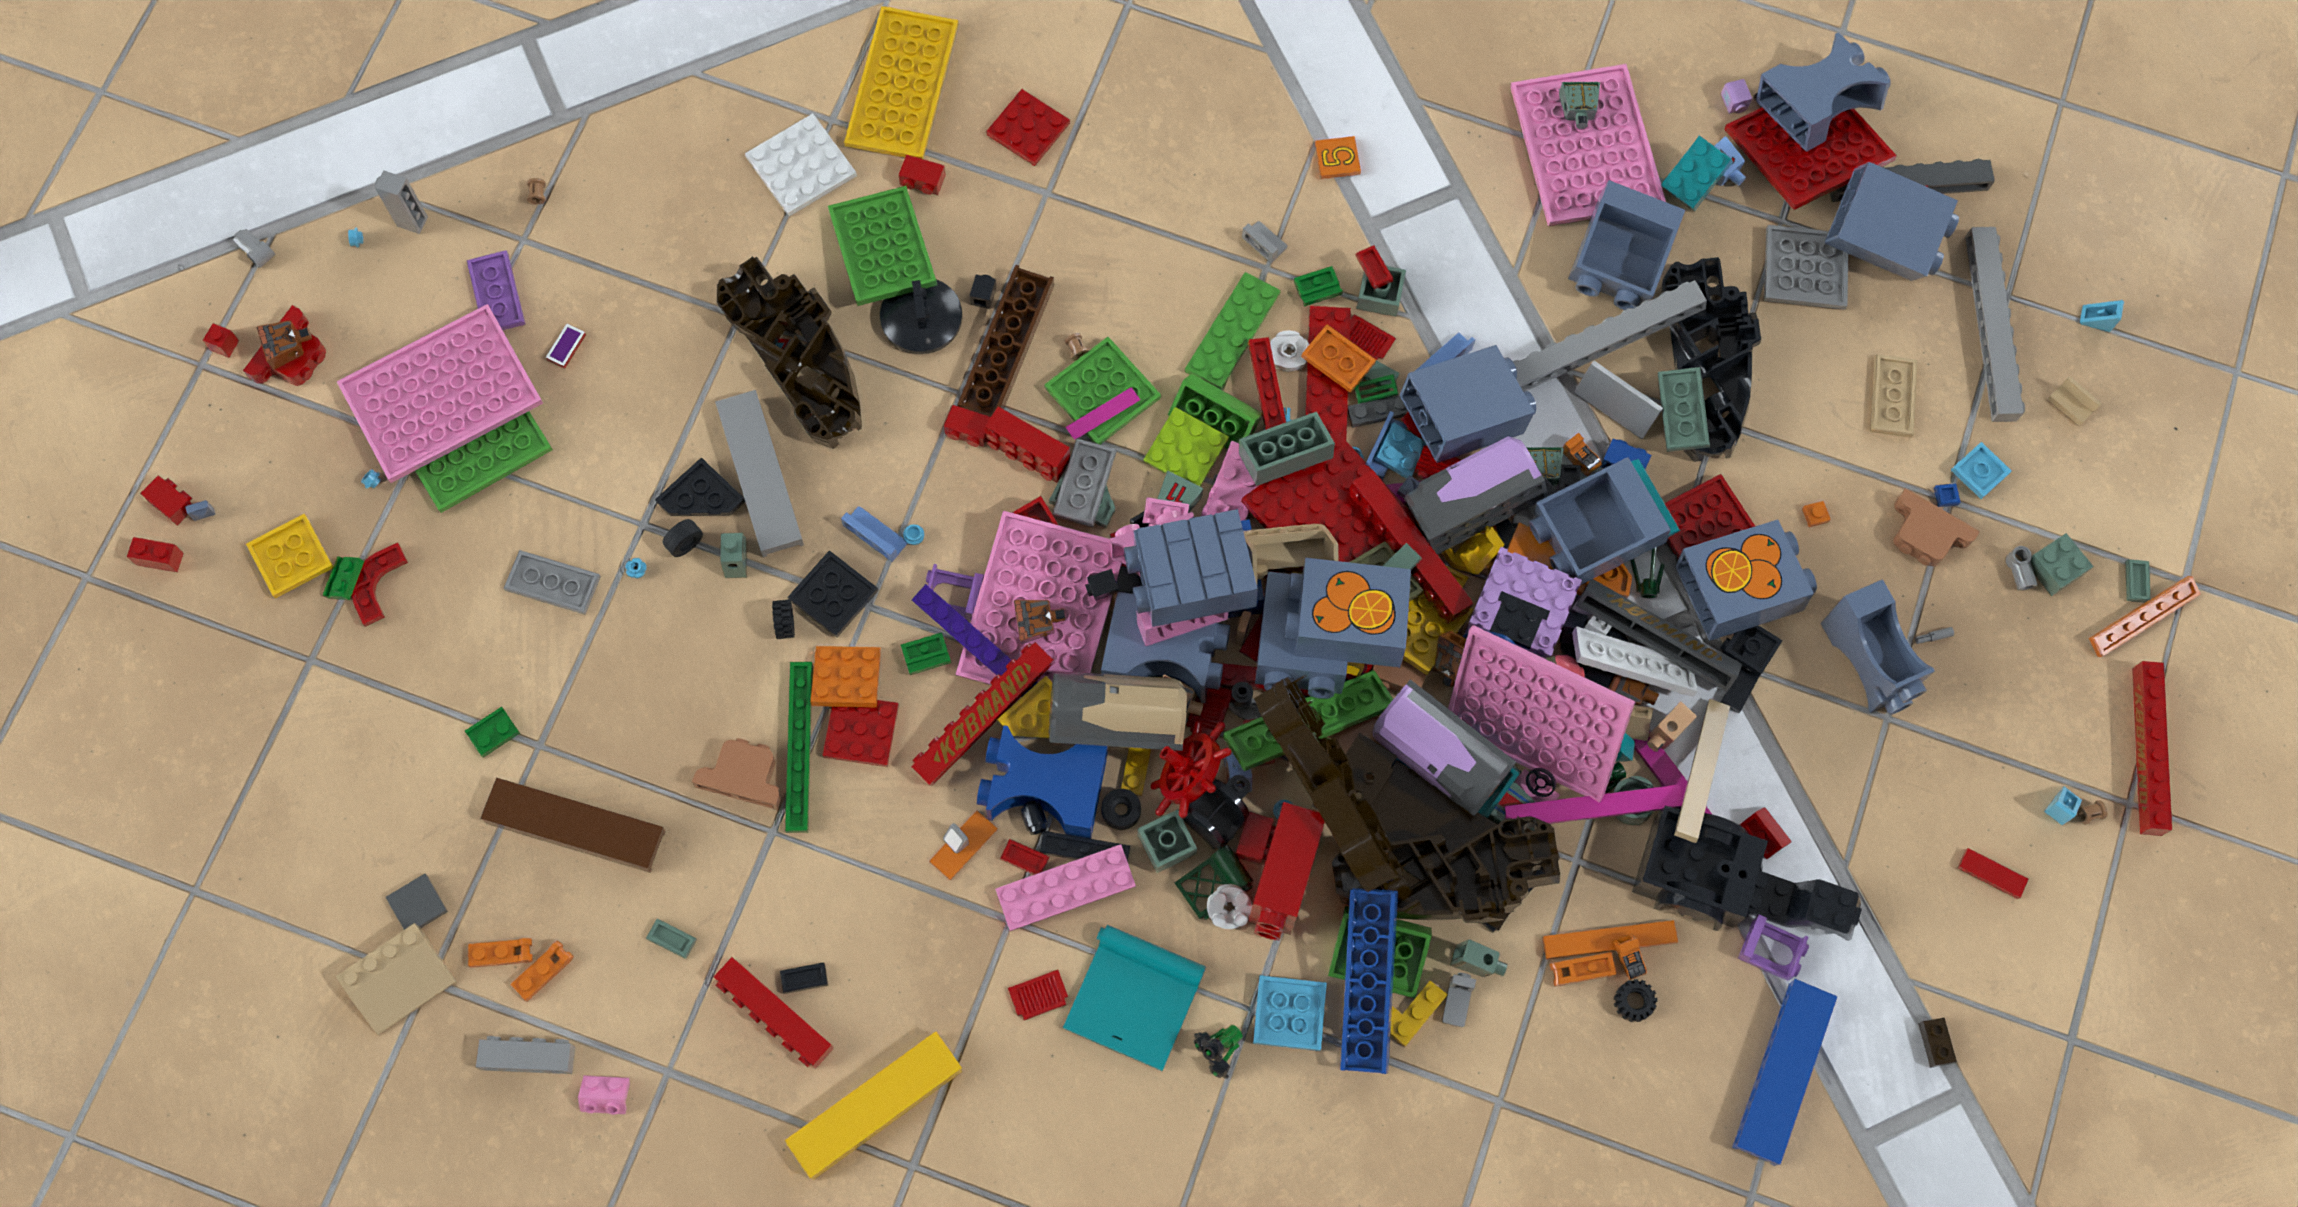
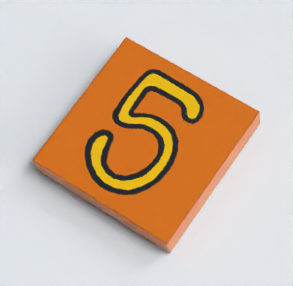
M1355 136L1315 140L1321 179L1361 175Z

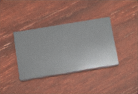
M1596 361L1591 363L1574 391L1575 394L1641 439L1645 437L1663 407Z
M1076 438L1052 513L1054 517L1090 527L1094 526L1117 449Z
M519 550L504 590L586 615L601 576L591 571Z

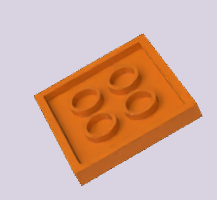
M816 646L811 706L877 707L881 647Z

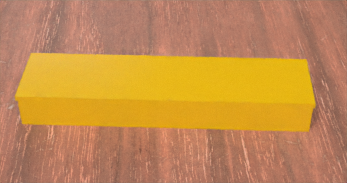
M935 1031L784 1141L809 1178L815 1180L962 1073V1067Z

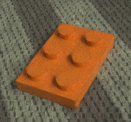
M1329 325L1322 329L1301 355L1304 360L1350 393L1376 363V359Z

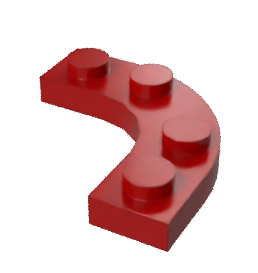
M398 542L374 553L364 561L352 593V600L365 627L385 618L375 593L377 583L381 577L408 563Z

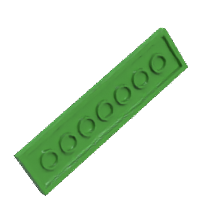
M1375 670L1344 682L1342 694L1334 693V696L1328 699H1319L1312 696L1306 698L1307 702H1312L1309 706H1313L1325 722L1322 728L1323 735L1320 738L1328 737L1382 714L1393 700V697ZM1262 717L1226 731L1223 734L1224 740L1244 772L1285 755Z

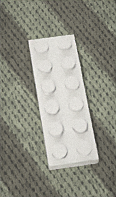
M1575 627L1572 632L1578 663L1692 697L1698 692L1693 672L1652 649L1580 627Z

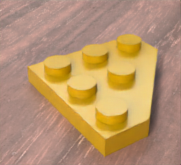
M1047 676L1041 679L997 719L1002 726L1006 725L1009 727L1013 736L1049 738L1052 690L1050 679Z

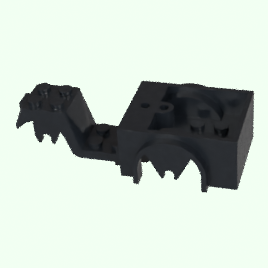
M1665 805L1654 817L1632 890L1633 893L1656 900L1654 909L1659 910L1662 906H1674L1681 916L1693 917L1692 920H1714L1713 930L1715 931L1721 929L1722 924L1734 928L1745 918H1748L1749 915H1761L1766 917L1767 921L1784 927L1807 926L1813 930H1824V934L1834 933L1847 941L1852 939L1862 908H1860L1861 900L1857 892L1821 879L1794 883L1763 872L1762 860L1768 841L1749 835L1742 826L1726 818L1704 813L1699 838L1694 843L1674 835L1680 810Z

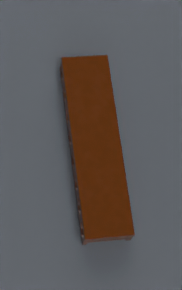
M1015 264L957 406L989 417L992 416L998 406L1002 409L1005 408L1055 286L1054 277L1050 276L1048 278L1021 269L1019 265Z
M497 777L480 818L486 824L649 873L652 871L651 867L662 837L666 833L664 827Z

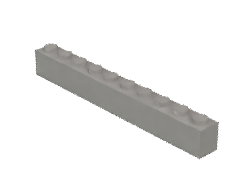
M1972 227L1965 236L1991 419L1992 422H2016L2024 414L2025 404L2021 399L2022 384L2019 383V365L2016 364L2015 359L2017 350L2016 346L2013 345L2012 339L2014 330L2010 325L2011 310L2007 305L2008 291L2005 289V272L2002 271L2001 265L2003 256L1999 252L2000 236L1997 234L1996 227Z
M1696 281L1685 282L1671 292L1665 291L1653 300H1645L1640 306L1633 309L1628 308L1616 317H1608L1601 324L1591 325L1577 335L1571 334L1564 341L1551 343L1546 349L1539 352L1534 351L1520 361L1514 360L1513 362L1517 370L1516 380L1523 392L1528 391L1705 310L1707 300Z

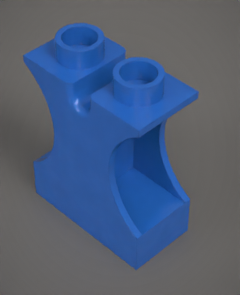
M1004 725L1001 739L990 737L986 763L996 764L997 770L1006 774L1003 776L993 774L992 780L981 779L977 795V805L987 806V818L993 821L999 814L1008 809L1023 806V804L1029 801H1036V803H1041L1044 811L1051 814L1060 823L1066 835L1091 839L1108 756V746L1076 744L1064 752L1040 754L1022 746L1013 737L1009 727Z

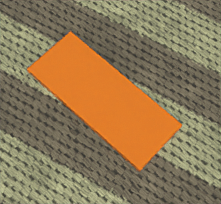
M977 810L960 828L968 837L969 845L956 854L946 843L929 861L949 880L961 870L998 830L996 826Z

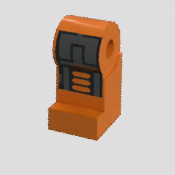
M1577 433L1564 444L1563 454L1573 465H1580L1581 472L1589 476L1602 463L1600 458L1584 443V438L1580 433Z
M1631 933L1613 940L1621 965H1623L1628 979L1632 980L1647 974L1639 949L1638 939Z

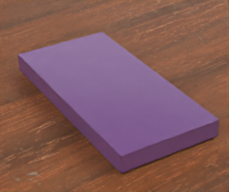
M507 250L466 260L478 309L488 304L502 330L526 325Z

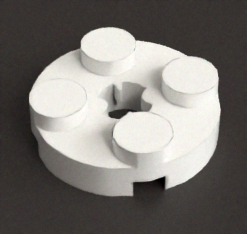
M1290 330L1282 331L1271 340L1270 345L1275 369L1296 371L1305 366L1307 361L1301 355L1309 346V343L1299 333ZM1287 347H1291V350L1294 349L1295 351L1291 355L1284 353Z
M1225 884L1218 887L1217 891L1213 894L1211 893L1207 900V911L1215 926L1223 929H1234L1244 926L1248 922L1252 902L1249 895L1241 887L1234 884ZM1228 902H1232L1235 908L1232 911H1227V909H1223L1224 905L1227 906Z

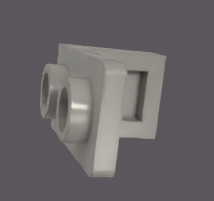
M1458 973V975L1454 974L1450 979L1442 1019L1443 1023L1458 1027L1465 1026L1471 992L1474 990L1476 979H1471V975Z

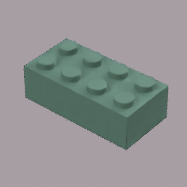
M1314 412L1239 439V455L1255 485L1258 486L1332 459L1335 443L1318 413Z

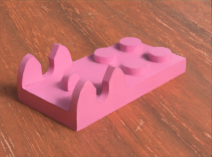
M1231 441L1201 516L1215 515L1216 513L1238 509L1240 520H1246L1249 510L1241 502V499L1257 486L1239 455V443Z

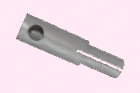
M1952 627L1932 631L1915 637V642L1920 644L1954 636V630Z

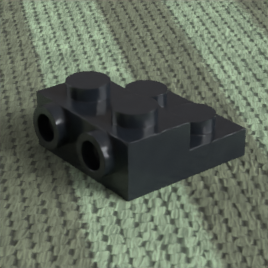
M1758 625L1733 633L1732 638H1726L1720 648L1723 650L1722 653L1760 676L1783 640Z

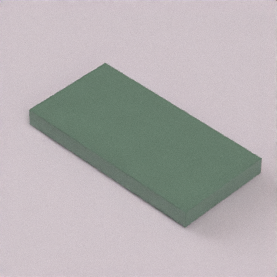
M1700 367L1658 372L1667 452L1709 448L1710 442Z

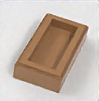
M1242 612L1237 628L1235 642L1241 646L1245 641L1249 628L1250 612Z

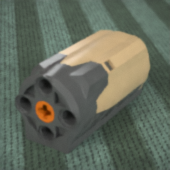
M1081 672L1071 674L1054 673L1050 702L1049 740L1052 743L1163 749L1169 746L1172 750L1183 751L1187 708L1185 687L1181 681L1172 678Z

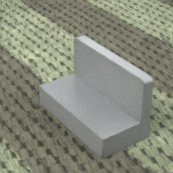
M1257 221L1253 226L1248 223L1243 228L1242 238L1270 263L1287 249V244L1260 221Z

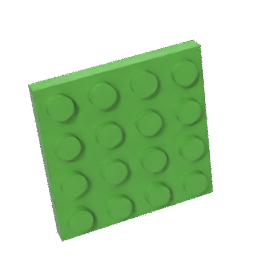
M1109 337L1105 338L1044 385L1048 393L1074 422L1132 387L1140 401L1086 433L1093 443L1099 445L1161 399V394Z

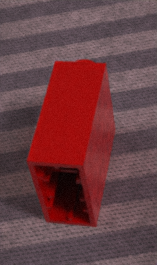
M1283 802L1248 920L1249 923L1256 925L1254 931L1256 935L1275 941L1280 940L1282 933L1291 935L1325 824L1319 812Z

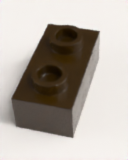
M1945 1017L1918 1023L1930 1068L1956 1063L1957 1060Z

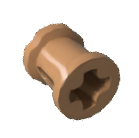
M540 178L529 179L527 181V186L529 187L527 202L535 205L543 204L546 200L544 196L546 182Z
M1074 333L1064 340L1072 352L1071 357L1073 360H1078L1089 351L1088 348H1085L1080 333Z
M2101 800L2095 801L2092 805H2081L2077 812L2079 820L2084 825L2099 818L2102 820L2106 819L2108 816L2107 808Z

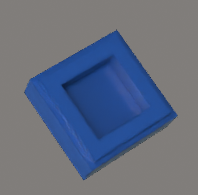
M1956 483L1936 485L1934 487L1938 507L1957 506L1961 503Z

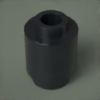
M1238 682L1232 688L1231 702L1237 708H1247L1252 702L1253 688L1246 682Z
M1029 801L1023 804L1020 812L1027 831H1030L1031 835L1046 831L1048 823L1041 803Z

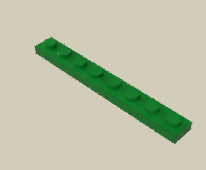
M790 662L786 833H808L812 662Z

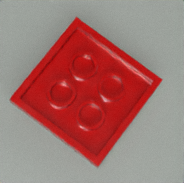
M1021 89L988 128L986 134L1022 159L1036 166L1069 126L1070 119Z
M877 700V707H832L822 755L823 758L888 767L899 703Z

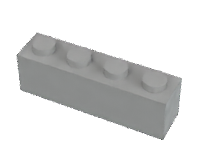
M383 170L381 176L375 182V189L397 227L420 234L428 216L406 177Z
M487 1036V1040H479L476 1068L480 1070L572 1074L575 1046L570 1044L569 1040L555 1039V1043H547L546 1039L533 1038L532 1042H524L523 1038L510 1037L509 1041H502L501 1037Z

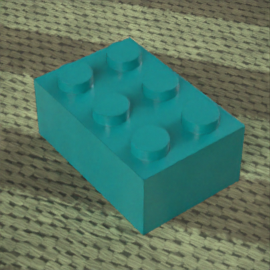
M1699 135L1662 182L1661 186L1695 211L1733 161Z

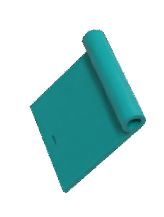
M1107 924L1106 928L1101 927L1098 933L1099 947L1063 1029L1163 1071L1206 966Z

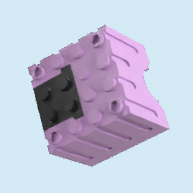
M1500 547L1464 635L1474 625L1485 631L1503 634L1509 637L1517 646L1544 659L1551 657L1553 648L1558 641L1561 629L1582 580L1576 577L1574 579L1568 577L1569 574L1556 569L1553 571L1547 565L1537 561H1529L1525 556L1515 552L1512 554L1507 552L1508 549Z

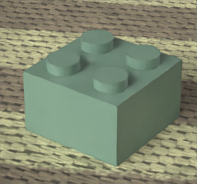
M1387 266L1393 277V282L1375 290L1364 272L1356 309L1396 317L1406 270Z
M2067 533L2035 553L2030 560L2034 575L2051 596L2085 575L2094 567Z
M1178 810L1138 828L1137 835L1156 873L1176 865L1197 853V847L1185 823L1179 816Z

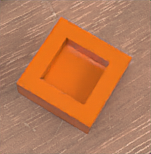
M1824 501L1805 505L1802 508L1809 528L1828 523L1831 520Z

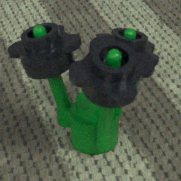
M1230 1025L1211 1036L1207 1032L1195 1033V1047L1199 1052L1202 1051L1204 1057L1209 1060L1210 1072L1218 1078L1228 1079L1227 1073L1231 1067L1227 1061L1233 1052L1239 1048L1238 1042L1243 1038L1242 1032L1235 1025ZM1224 1047H1230V1049L1223 1058L1221 1054H1223Z

